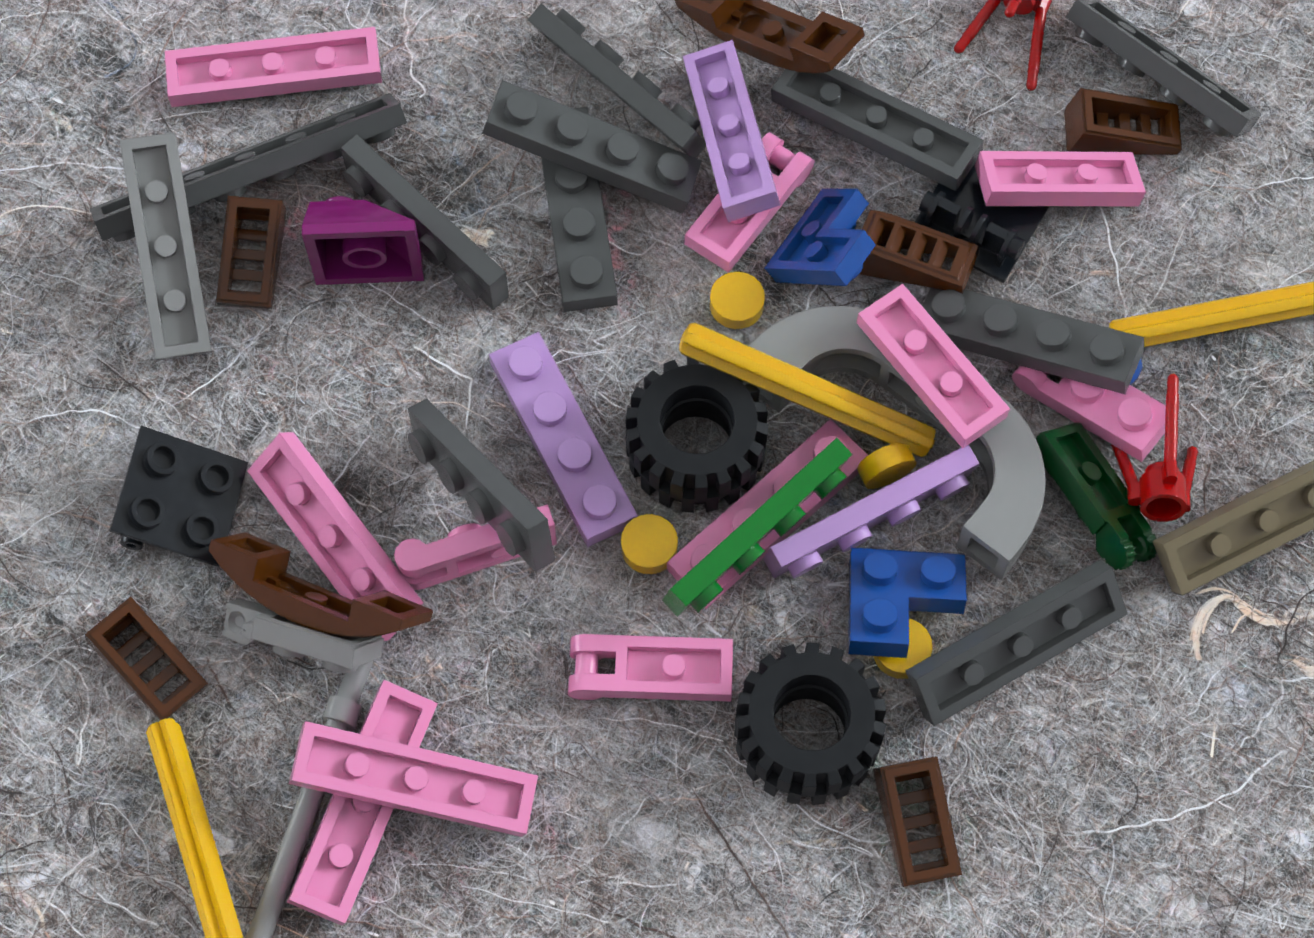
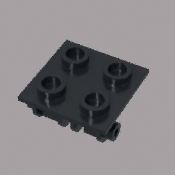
M973 165L957 191L938 183L933 193L928 191L921 201L918 209L921 212L915 223L978 245L979 254L973 268L1004 283L1050 206H986L975 166Z
M141 425L109 532L121 535L120 544L128 549L142 550L144 543L219 567V564L209 552L211 539L225 537L229 534L248 462Z

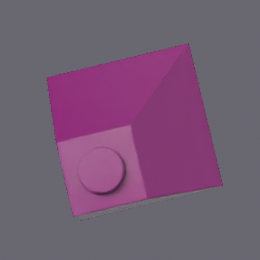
M344 196L331 197L325 201L309 202L302 223V237L316 285L425 281L415 220L367 200H353Z

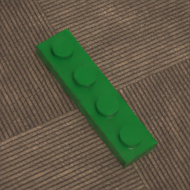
M838 438L833 440L670 588L662 601L677 617L690 605L697 613L703 610L724 590L717 581L733 567L739 575L742 574L765 552L758 544L772 530H775L782 537L806 515L805 511L800 507L806 499L814 492L821 500L824 499L847 477L840 468L853 454Z

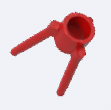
M988 0L956 43L954 51L960 54L966 49L1002 1L1006 7L1004 14L1007 18L1013 17L1015 13L1026 15L1033 10L1035 18L1026 87L1029 91L1035 90L1040 68L1046 15L1052 0Z
M1170 374L1167 378L1164 461L1155 462L1147 466L1145 473H1143L1140 481H1138L1129 455L1111 444L1127 486L1128 504L1131 506L1140 505V511L1143 516L1157 522L1176 520L1182 517L1185 512L1191 510L1190 491L1196 468L1198 449L1194 446L1187 449L1182 472H1180L1177 467L1179 378L1176 374Z

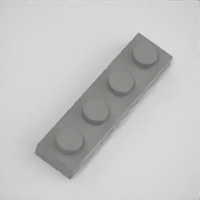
M174 132L119 140L156 361L212 353L176 134Z

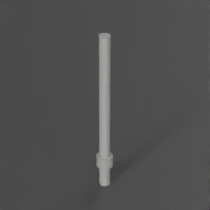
M373 662L357 667L355 672L344 673L337 695L329 696L323 712L322 720L326 722L325 726L345 731L355 730L363 709L358 703ZM301 788L246 938H272L325 792Z

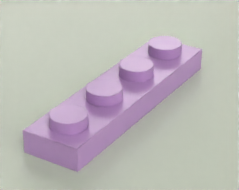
M733 40L683 56L722 207L728 222L780 206L781 204Z
M537 332L490 353V364L587 548L623 531L625 526L632 519L638 517L540 333Z
M969 445L963 449L961 447L771 546L763 560L773 578L788 571L793 578H797L822 564L823 560L820 554L839 545L842 552L849 551L873 536L869 530L873 526L887 519L892 527L918 514L921 511L918 503L934 494H937L940 501H944L961 492L970 485L967 477L980 463Z

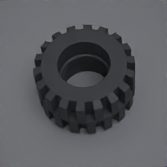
M687 357V365L678 367L675 360L664 363L661 376L652 370L644 377V389L636 387L631 396V408H627L626 453L627 457H629V468L633 477L641 476V488L649 496L657 490L659 492V503L670 508L673 501L681 502L682 512L694 513V504H704L706 512L718 510L720 499L724 498L729 505L740 499L741 487L747 491L751 489L756 482V474L761 472L765 460L769 424H767L768 411L765 401L759 402L760 390L749 383L743 385L744 381L710 366L701 365L698 361ZM703 417L719 424L726 431L729 438L722 446L711 452L694 454L673 446L667 440L664 433L672 424L681 419Z
M806 643L804 653H797L794 644L781 648L780 658L775 659L771 654L760 661L759 671L756 673L751 670L745 679L743 692L739 693L734 725V737H737L736 751L739 760H746L747 762L746 773L753 781L761 778L765 782L764 791L773 797L780 790L788 794L787 802L798 805L801 797H811L812 805L825 804L826 797L830 794H834L838 800L849 793L851 785L856 784L859 786L867 777L870 767L874 766L886 728V724L883 723L886 714L885 699H878L877 697L880 686L875 677L864 678L865 665L856 657L850 664L842 661L844 654L842 649L832 646L830 655L819 653L820 643ZM813 699L828 705L836 712L843 724L844 734L837 743L828 748L805 750L790 744L782 737L776 728L774 717L780 708L792 701Z

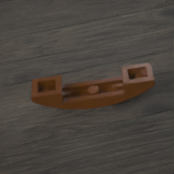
M675 0L678 8L725 42L733 40L735 48L774 66L797 72L824 73L832 71L865 36L863 27L823 11L812 21L763 0Z
M243 532L211 539L209 552L219 566L240 588L276 614L310 629L342 636L369 637L401 631L431 621L433 610L386 590L351 600L286 573L291 551L249 533Z

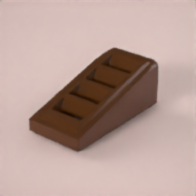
M1080 88L1065 108L1066 147L1068 152H1133V155H1178L1182 150L1177 104ZM1108 119H1114V127H1109ZM1130 120H1135L1136 131L1131 130ZM1150 120H1157L1158 135L1151 133Z
M228 196L216 297L217 304L272 309L286 217V207L282 200ZM242 221L268 222V230L241 229ZM239 240L266 242L265 251L239 249ZM236 260L264 262L263 271L235 269ZM233 280L262 282L261 292L231 290Z
M870 210L862 230L866 231L876 246L864 261L860 275L940 290H955L963 294L979 254L978 245L886 212ZM901 249L908 250L907 255L901 254ZM924 253L931 254L928 263L921 261ZM945 257L954 258L950 271L941 268Z
M129 597L85 634V640L159 720L172 716L208 685L206 680L132 597ZM133 623L140 631L119 649L115 650L110 645V642ZM149 640L155 648L130 667L124 659ZM164 656L171 664L145 684L139 676ZM179 672L186 681L161 702L154 693Z
M938 756L873 768L878 796L902 886L905 887L962 875ZM917 778L922 779L924 789L898 794L897 782ZM928 801L929 813L903 818L901 806ZM934 825L937 836L913 841L907 840L906 830ZM940 848L942 860L918 865L912 864L910 854Z

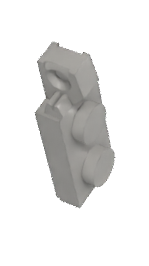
M239 598L226 604L227 610L222 635L244 646L260 641L273 645L272 651L278 655L286 657L309 656L322 660V666L325 669L340 673L355 672L357 667L382 657L384 643L382 635L354 637L329 634L294 623L267 607Z

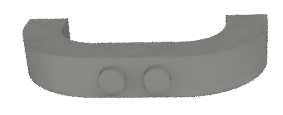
M825 306L797 312L770 326L749 345L816 376L833 372H851L865 376L879 384L956 441L858 326V313L864 310L862 308ZM983 376V378H984V379L989 383V385L992 387L991 383ZM758 388L760 390L759 398L778 413L790 402ZM1000 396L1010 408L1007 418L969 444L984 471L988 492L987 498L964 524L956 546L1002 580L1024 552L1037 524L1044 502L1046 477L1042 453L1032 430L1021 414Z

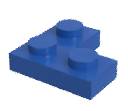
M822 188L764 269L776 283L847 286L850 281L860 274L864 261L876 246L865 230L855 229L856 221L869 203L858 189Z
M851 548L849 559L848 654L907 658L909 648V611L964 614L967 601L965 554Z

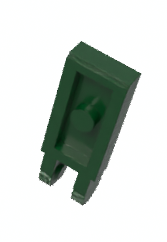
M1076 422L1041 432L1036 437L1042 453L1044 467L1070 501L1078 517L1085 523L1092 535L1096 534V551L1101 558L1106 560L1105 563L1114 568V570H1123L1132 566L1133 561L1146 562L1155 558L1157 552L1153 540L1156 539V534L1152 533V528L1141 514L1140 506L1128 504L1126 486L1082 424Z

